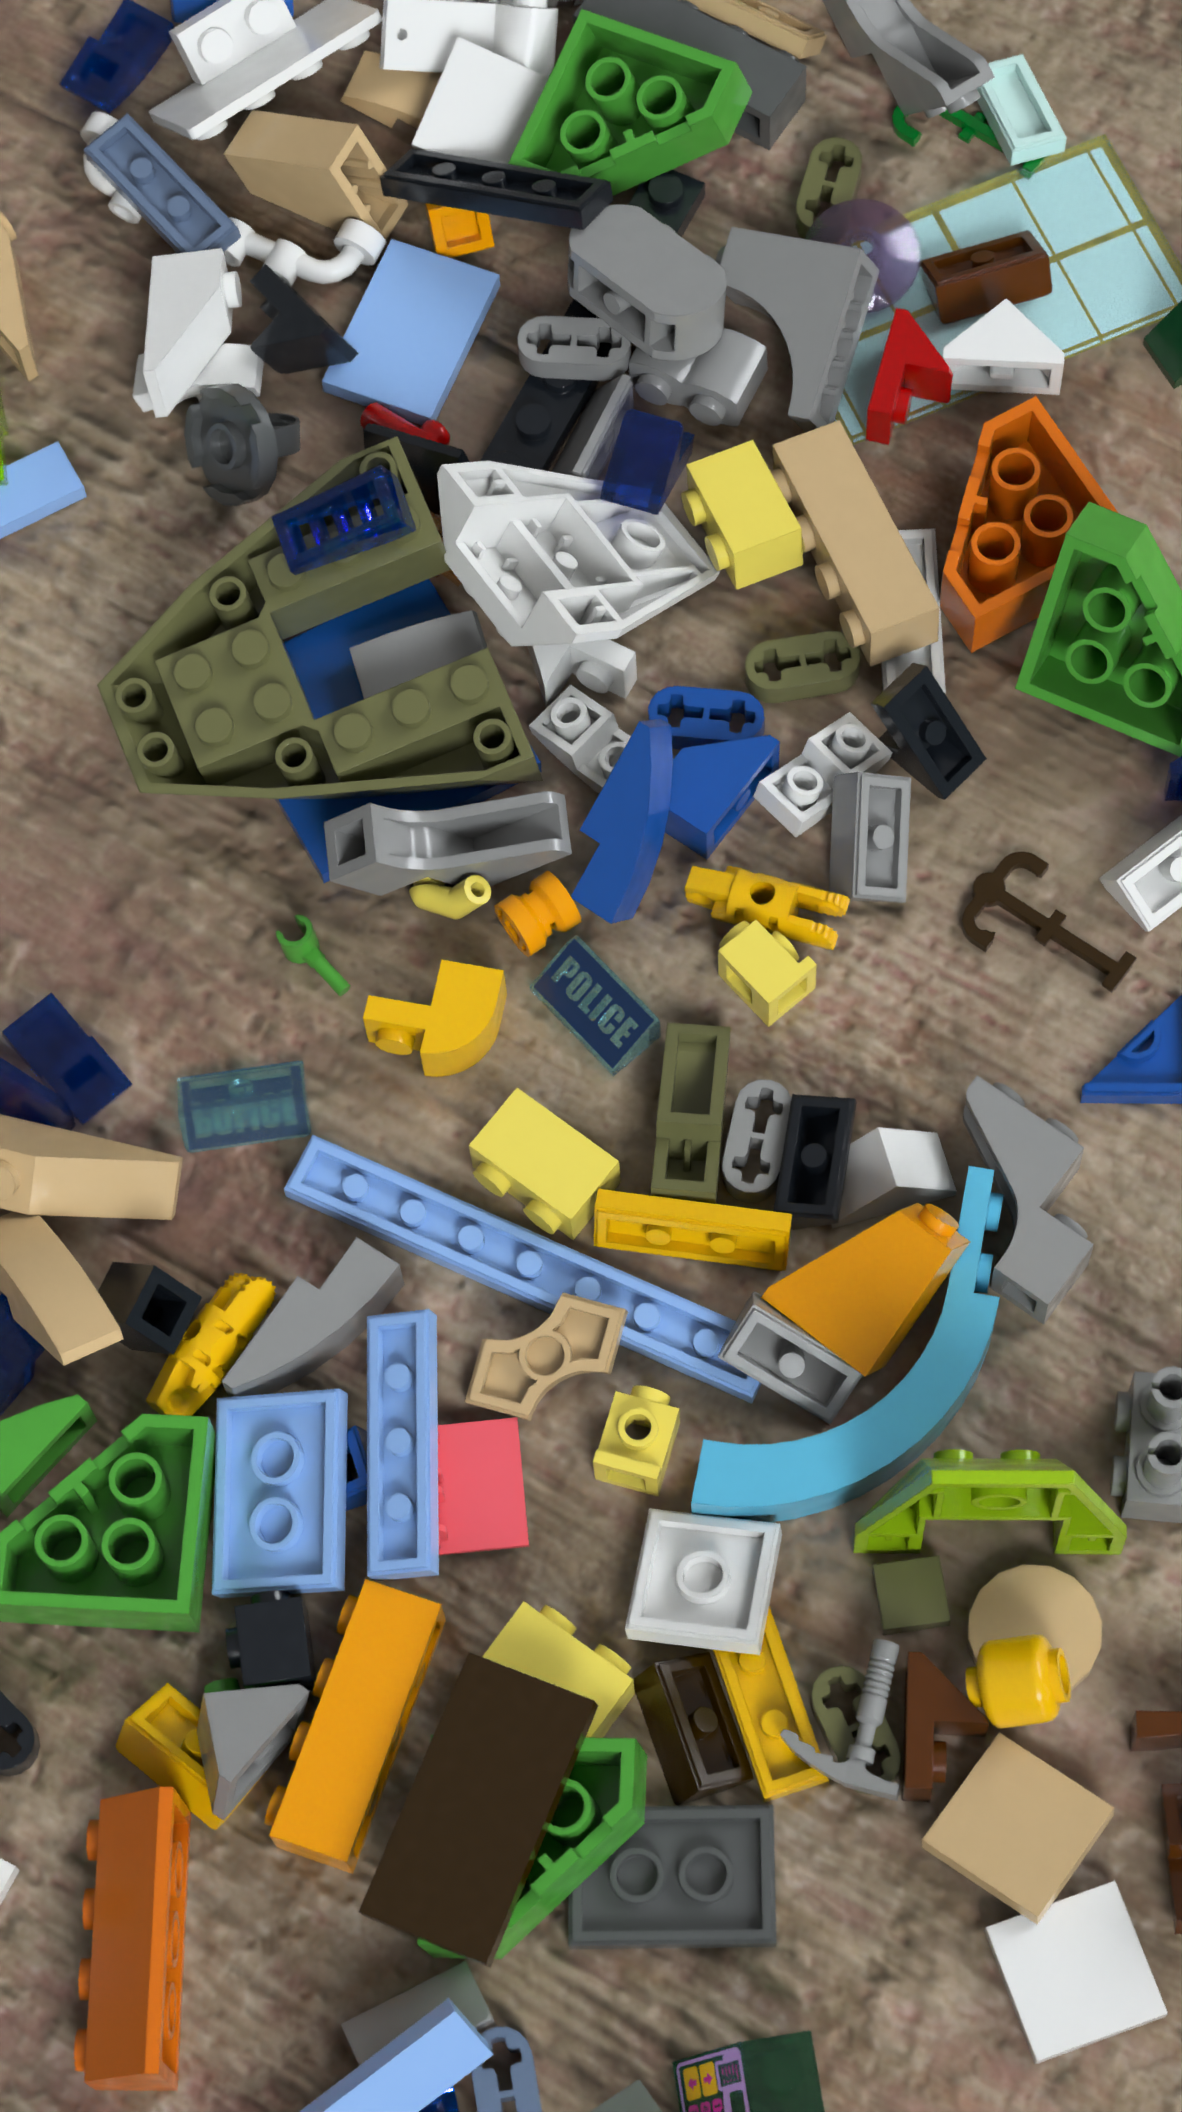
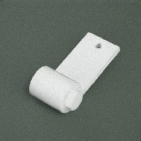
M384 0L380 69L443 72L459 36L549 78L555 63L558 9L547 7V0H513L512 4L448 0Z

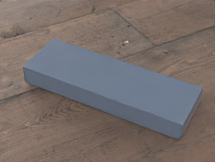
M128 113L83 149L87 160L176 253L222 248L224 252L241 238L238 227Z

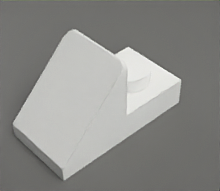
M610 639L576 644L527 646L546 708L558 697L572 673L587 688L598 693L610 691L626 699L637 681L636 652Z

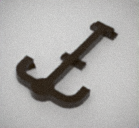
M1028 852L1009 854L1000 862L993 873L980 874L974 880L972 888L973 899L963 913L962 930L967 940L984 952L992 945L996 932L980 930L976 926L975 920L985 907L998 905L1039 931L1034 939L1038 943L1046 946L1051 939L1108 975L1103 981L1102 986L1111 993L1116 990L1137 959V957L1126 951L1120 960L1116 962L1061 927V924L1066 919V915L1057 909L1050 918H1047L1005 891L1004 881L1015 869L1024 868L1035 874L1036 877H1043L1049 868V864L1034 854Z

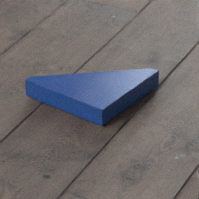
M1182 995L1154 1021L1152 1019L1117 1052V1056L1090 1082L1085 1083L1081 1087L1080 1103L1182 1104Z

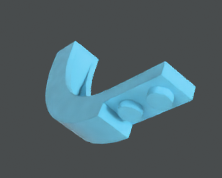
M975 1166L968 1167L957 1232L968 1239L970 1243L950 1271L942 1313L934 1333L921 1357L905 1378L888 1395L867 1411L840 1426L817 1435L773 1444H735L703 1439L691 1501V1513L762 1522H777L823 1512L861 1497L890 1480L916 1460L941 1435L963 1405L978 1377L989 1349L1000 1297L974 1293V1291L987 1293L993 1255L981 1253L984 1230L998 1231L1004 1196L1001 1193L991 1192L995 1170Z

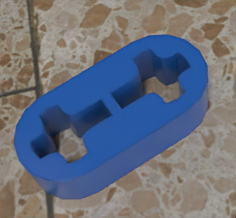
M671 686L658 691L652 697L648 706V720L662 719L667 723V717L670 716L672 708L683 709L684 718L680 722V727H671L672 749L681 750L686 747L763 736L765 732L764 708L754 696L741 691ZM734 713L744 714L745 723L742 726L741 732L735 733L730 731L729 722Z

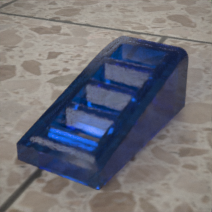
M382 465L271 517L288 567L294 575L392 542L416 531V526L400 481L396 475ZM376 498H379L384 514L380 516L377 515L372 501ZM357 506L362 524L355 528L348 508ZM332 514L339 534L332 539L324 520V516ZM309 522L317 545L308 550L299 525Z

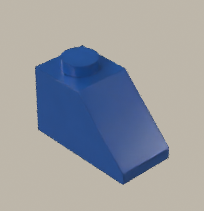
M771 735L682 748L673 759L671 801L665 833L707 860L755 800L753 796L759 781L779 769L780 741Z

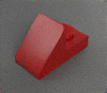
M896 308L867 410L866 440L886 445L890 444L895 423L906 424L912 397L940 403H949L951 398L953 377L951 369L910 312L905 309Z

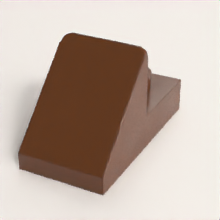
M908 1652L905 1666L902 1801L930 1802L933 1783H945L947 1743L946 1741H934V1735L981 1737L986 1736L989 1726L985 1716L922 1652Z

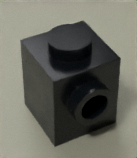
M112 1262L98 1290V1293L121 1329L123 1340L119 1341L131 1350L174 1355L202 1299V1296L157 1266L147 1264Z
M267 1591L251 1596L250 1604L234 1606L237 1627L225 1630L226 1647L230 1668L242 1669L244 1688L251 1689L299 1684L307 1690L313 1691L316 1672L309 1615L302 1597L290 1598L288 1591Z

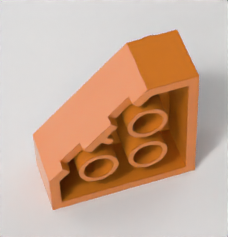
M1036 396L983 424L973 468L968 478L960 507L957 526L944 565L940 608L971 653L1039 617L1065 535L1088 502L1118 513Z

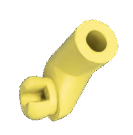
M471 875L453 887L445 886V882L427 877L414 882V886L409 889L411 900L416 907L454 920L463 918L487 903L491 898V887L488 881L479 875Z

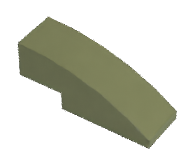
M667 1022L656 1121V1144L651 1196L717 1204L731 1027Z

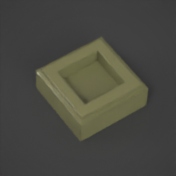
M939 1555L873 1565L872 1572L883 1635L950 1626L951 1619Z

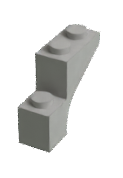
M823 0L851 58L872 53L904 116L924 111L927 118H932L948 110L949 114L959 111L981 97L977 90L978 87L995 78L989 64L982 55L929 22L910 0Z
M552 791L428 811L399 810L368 803L324 822L330 881L379 896L427 877L457 885L471 875H479L485 878L490 886H493L572 854L565 795Z
M976 1076L966 1092L963 1122L986 1168L995 1170L993 1181L999 1193L1004 1194L1003 1201L1011 1215L1014 1231L1010 1245L994 1267L990 1288L1044 1325L1088 1266L1094 1245L1087 1240L1088 1235L1077 1222L1063 1214H1056L1053 1217L1047 1213L1078 1172L1084 1147L1078 1144V1138L1075 1133L1060 1121L1052 1118L1044 1121L1026 1109L1023 1099L1010 1087L999 1082L991 1085L979 1076Z

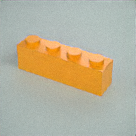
M365 1579L359 1597L351 1594L347 1597L337 1625V1633L344 1635L335 1660L328 1657L324 1659L315 1681L313 1696L320 1698L313 1720L311 1723L302 1721L292 1741L289 1760L295 1761L296 1765L287 1787L281 1785L276 1787L267 1808L265 1824L272 1826L269 1836L277 1848L351 1874L354 1873L446 1622L442 1604Z

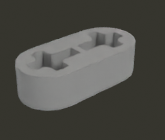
M534 317L520 328L517 337L519 360L522 367L531 375L541 378L594 381L613 380L624 374L628 369V362L631 359V342L601 318ZM541 340H552L549 354L537 353ZM600 343H611L612 349L609 351V357L597 356Z
M758 1079L748 1083L740 1090L735 1101L723 1156V1183L730 1195L744 1203L763 1201L769 1198L778 1186L791 1096L780 1083L772 1080ZM761 1100H770L773 1102V1112L781 1115L774 1114L769 1116L765 1134L754 1132L755 1112L750 1109L758 1108ZM751 1148L761 1150L760 1170L768 1173V1175L757 1174L754 1183L743 1182L742 1171L734 1167L742 1168L746 1166Z

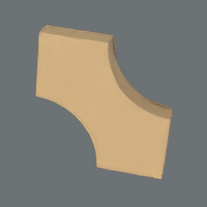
M562 1293L549 1318L532 1332L510 1340L482 1339L465 1403L531 1421L541 1399L561 1381L584 1373L611 1375L628 1311L616 1306Z

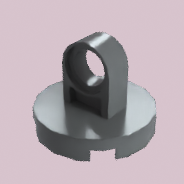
M220 384L204 388L199 392L203 395L200 402L190 405L186 412L184 437L192 469L202 466L206 478L211 483V485L204 486L203 489L211 498L222 505L239 506L255 502L269 493L276 478L278 458L292 455L300 450V420L298 417L290 414L267 413L265 407L255 394L240 384Z

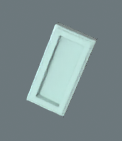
M1023 54L989 62L988 64L995 78L977 88L981 96L977 102L1010 166L1064 152L1067 137Z

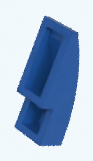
M662 719L639 721L580 828L581 832L600 844L571 897L610 924L633 919L649 886L663 844L671 801L673 752L671 725Z

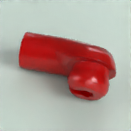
M376 402L368 405L361 415L360 423L363 429L368 423L377 424L445 445L450 443L449 432L436 420H428L419 428Z

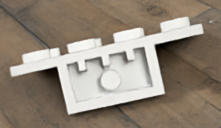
M218 0L169 31L194 83L151 109L149 114L154 123L191 140L196 138L197 140L209 139L222 132L228 125L227 119L243 109L253 110L271 101L276 94L274 89L290 79H304L317 72L323 66L322 59L336 50H348L362 44L369 38V30L382 22V17L378 9L352 0H325L293 20L284 0Z

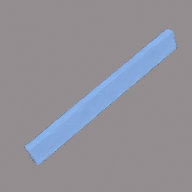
M311 1136L284 1188L286 1197L546 1313L552 1314L562 1293L626 1309L628 1315L619 1343L620 1346L746 1402L753 1403L762 1384L718 1358V1354L736 1322L735 1320L320 1137Z

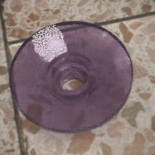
M853 199L830 207L813 222L805 237L808 240L850 247L856 241H867L872 245L873 250L866 255L880 271L867 313L885 309L899 301L909 291L919 271L920 244L913 226L898 210L876 200Z

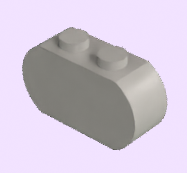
M608 205L584 230L571 228L569 235L567 286L569 295L654 359L667 361L691 359L706 353L717 344L722 336L724 327L727 275L725 269L717 264L711 256L702 253L679 236L670 226L663 224L638 206Z

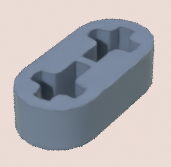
M494 2027L484 2031L481 2035L487 2041L492 2053L494 2052L493 2044L505 2042L510 2053L521 2052L522 2058L521 2062L511 2065L510 2074L513 2086L511 2090L500 2091L499 2079L494 2069H483L481 2064L471 2072L477 2112H504L502 2103L515 2101L517 2112H543L534 2057L528 2041L520 2032L509 2027Z

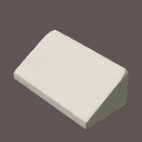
M1182 815L1099 878L1111 896L1146 932L1151 931L1182 907Z

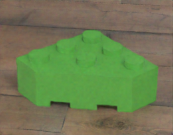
M581 9L508 164L606 180L611 182L612 195L614 196L728 145L753 91L738 64L734 61Z
M1088 502L1065 535L1015 689L1182 758V590L1146 524Z
M141 1414L121 1431L122 1436L94 1460L88 1458L48 1492L50 1496L21 1521L18 1522L15 1519L0 1532V1622L199 1632L215 1478L216 1432L209 1417Z
M585 1737L494 1959H502L644 1825L647 1754L636 1738ZM417 1939V1944L433 1958H465Z

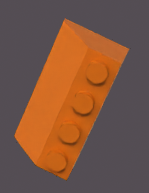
M156 1787L100 1799L99 1819H90L88 1823L87 1858L89 1861H97L95 1888L85 1889L82 1919L84 1930H93L91 1958L81 1959L78 1976L79 1998L81 2001H89L87 2029H77L74 2045V2064L76 2072H85L84 2082L94 2090L178 2091L191 1811L174 1787Z

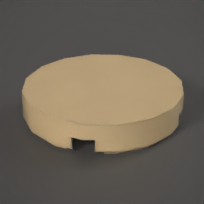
M1023 1564L998 1573L980 1589L968 1615L967 1642L975 1666L980 1647L984 1642L1040 1634L1048 1640L1053 1649L1062 1648L1064 1651L1072 1691L1089 1676L1101 1649L1102 1620L1092 1595L1075 1577L1052 1566Z

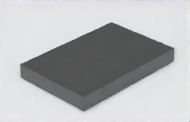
M774 1805L645 1806L644 1825L569 1895V1949L776 1947Z

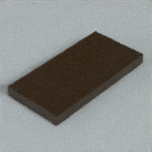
M469 1652L364 1897L359 1913L369 1919L490 1968L597 1711V1703L587 1697Z

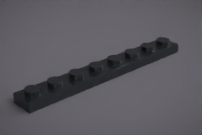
M670 170L641 183L628 205L643 208L660 222L670 226L682 237L705 197V183L675 170ZM573 299L564 314L565 317L599 318L575 299ZM549 340L542 354H549L552 340ZM600 343L597 356L609 357V351L612 349L611 343ZM530 374L480 461H494L549 471L599 381L541 378ZM441 527V529H440V531H439V534H440V537H441V539H442V541H443L442 527Z

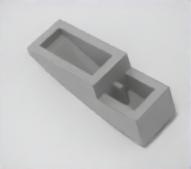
M356 1237L320 1289L297 1276L222 1380L228 1397L278 1392L315 1371L346 1348L367 1328V1316L380 1315L405 1285L400 1264Z

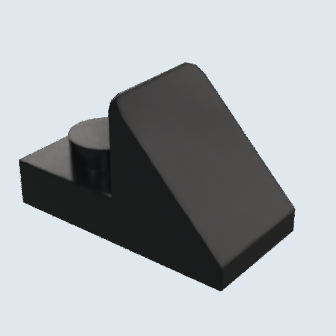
M267 264L250 280L267 298L260 308L273 320L255 339L250 348L277 373L289 374L348 363L359 354L294 288Z
M912 663L870 703L887 728V731L879 740L893 752L890 758L940 799L945 800L987 759L926 665Z

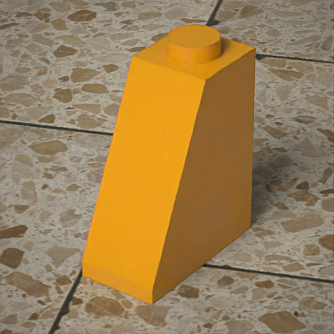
M916 1203L898 1210L769 1286L761 1298L866 1377L887 1365L970 1241L956 1231L959 1224L950 1214L932 1204L927 1203L923 1207L921 1204Z

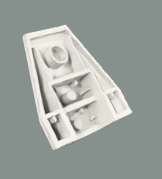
M494 461L442 464L437 473L443 544L446 550L444 554L445 562L463 584L465 591L474 598L495 625L497 632L506 639L511 647L576 644L619 638L715 581L720 571L714 568L708 555L652 489Z

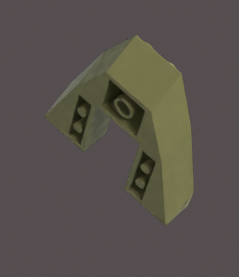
M398 436L343 458L193 581L97 684L139 793L269 799H354L543 781L534 753L488 648L318 719H315L283 640L451 570L445 562L444 554L446 550Z

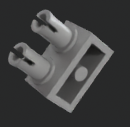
M1175 1366L1165 1367L1157 1373L1135 1371L1129 1391L1117 1392L1114 1431L1126 1432L1124 1456H1113L1110 1495L1122 1497L1120 1518L1182 1523V1368Z

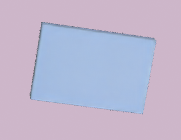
M391 238L343 336L359 354L351 362L328 367L322 379L323 392L366 407L371 403H379L404 419L419 425H423L428 420H437L501 286L500 275Z
M338 1388L217 1398L212 1595L219 1598L250 1597L258 1593L276 1590L288 1591L290 1594L345 1591L347 1392Z

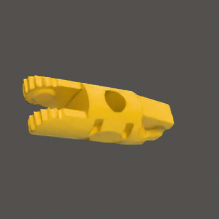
M692 866L685 884L687 901L711 909V917L733 925L743 921L751 924L757 920L769 933L778 931L787 939L828 950H834L838 938L837 931H834L833 928L827 925L797 917L799 908L821 914L824 913L828 916L842 917V915L846 914L850 898L843 894L797 882H788L784 879L762 873H752L750 870L727 866L725 872Z
M245 1273L229 1275L228 1280L224 1281V1286H220L211 1301L205 1303L190 1324L174 1355L169 1354L146 1398V1402L155 1411L162 1415L192 1416L217 1390L222 1380L252 1340L253 1333L266 1316L268 1308H271L272 1302L275 1301L274 1296L277 1294L275 1293L276 1286H272V1281L259 1276L250 1277Z

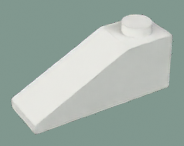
M222 248L152 256L143 374L155 418L167 417L232 332L233 308L242 306V292L238 272H228Z

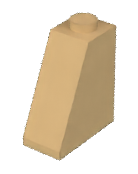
M252 110L224 152V156L251 194L339 232L346 219L352 218L372 226L386 241L409 205L407 200L383 196L380 177L387 169L358 124Z

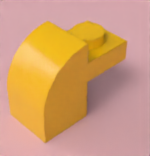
M441 959L431 1006L368 995L363 1015L368 1042L375 1043L379 1049L392 1054L408 1055L413 1050L420 1051L424 1076L442 1077L467 1070L478 1063L489 1052L497 1038L507 997L504 970Z

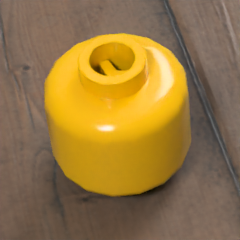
M1040 1634L984 1642L980 1647L976 1666L967 1667L966 1689L969 1701L976 1708L983 1707L985 1715L992 1725L997 1728L1050 1722L1058 1716L1061 1703L1070 1702L1071 1683L1064 1651L1062 1648L1053 1649L1048 1640Z

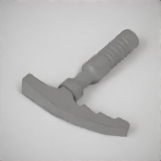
M874 1639L870 1661L868 1662L869 1667L865 1675V1687L862 1688L863 1693L860 1696L856 1713L859 1728L855 1744L849 1745L846 1757L848 1761L838 1763L833 1761L832 1755L815 1753L813 1746L800 1741L798 1734L790 1730L783 1729L780 1736L787 1747L798 1758L829 1779L854 1790L898 1801L899 1784L881 1779L871 1774L865 1768L872 1766L876 1751L871 1749L876 1727L883 1723L887 1705L886 1698L889 1696V1685L892 1683L891 1678L893 1677L892 1672L895 1670L894 1665L897 1662L900 1646L894 1642Z

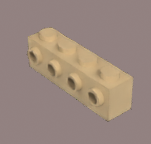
M840 420L773 444V470L770 472L802 529L803 553L811 551L817 563L815 575L822 594L827 600L835 598L842 611L839 614L840 624L850 647L860 646L871 667L937 642L939 606Z

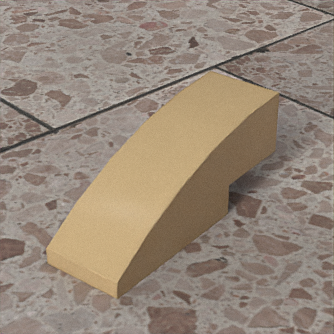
M14 1211L1 1216L0 1291L7 1296L13 1319L63 1366L123 1340L121 1329L82 1267L47 1223L39 1215H26Z

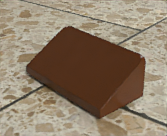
M1028 230L918 262L920 274L936 315L943 324L987 313L1006 298L1015 305L1047 296L1053 289L1049 255Z

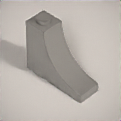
M731 227L726 246L719 250L716 262L725 269L727 275L726 295L735 304L749 307L773 319L785 338L790 353L793 376L788 416L804 432L834 422L880 270L861 248Z

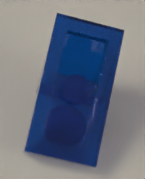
M628 409L623 417L601 489L600 499L658 515L692 455L695 434L685 432L683 424L678 421Z

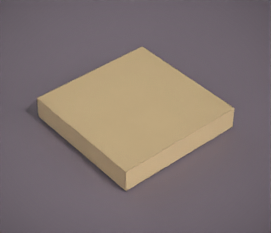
M998 1733L923 1837L922 1848L1038 1925L1114 1816V1807L1006 1736Z

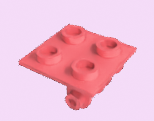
M518 1417L438 1425L439 1556L529 1547Z

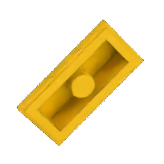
M166 1683L125 1719L116 1742V1749L160 1787H174L188 1809L207 1826L216 1830L230 1817L254 1786L224 1821L212 1813L197 1737L200 1708L169 1683Z

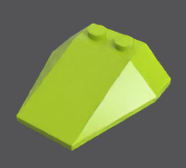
M946 1449L935 1452L933 1458H921L855 1523L853 1553L920 1554L926 1520H1053L1054 1554L1121 1555L1127 1539L1126 1524L1073 1469L1057 1459H1040L1039 1452L1025 1449L1002 1452L1000 1459H973V1453L970 1451Z

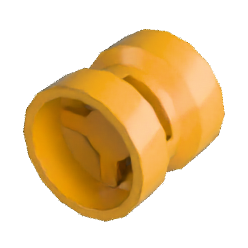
M548 870L530 881L529 894L523 893L520 896L511 894L494 905L495 912L503 928L517 948L527 957L546 946L547 937L552 934V930L565 933L582 922L581 915L572 897L559 879Z

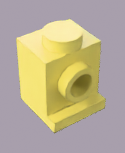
M757 920L751 924L747 921L740 922L723 937L719 944L718 975L768 1027L816 989L817 964L809 956L798 963V953L789 940L778 931L770 934Z
M641 1385L633 1386L630 1395L615 1391L602 1438L593 1459L596 1480L659 1496L680 1425L679 1408L669 1406L671 1399L669 1395L658 1389ZM633 1423L648 1427L651 1431L644 1439L635 1440L626 1434V1429Z

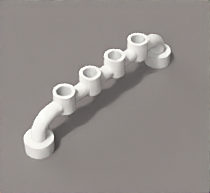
M93 111L82 128L80 136L88 146L118 120L106 113ZM84 153V172L92 186L105 195L112 197L108 203L109 209L124 221L132 224L139 223L142 216L87 160ZM228 217L238 227L241 238L223 253L226 264L233 267H239L246 255L264 262L263 266L267 264L292 287L297 277L310 282L328 284L339 282L352 275L360 264L372 266L377 261L386 241L372 226L360 220L348 218L342 224L333 241L340 253L332 259L319 260L307 255L302 248L288 240L278 239L273 241L257 234L243 221Z

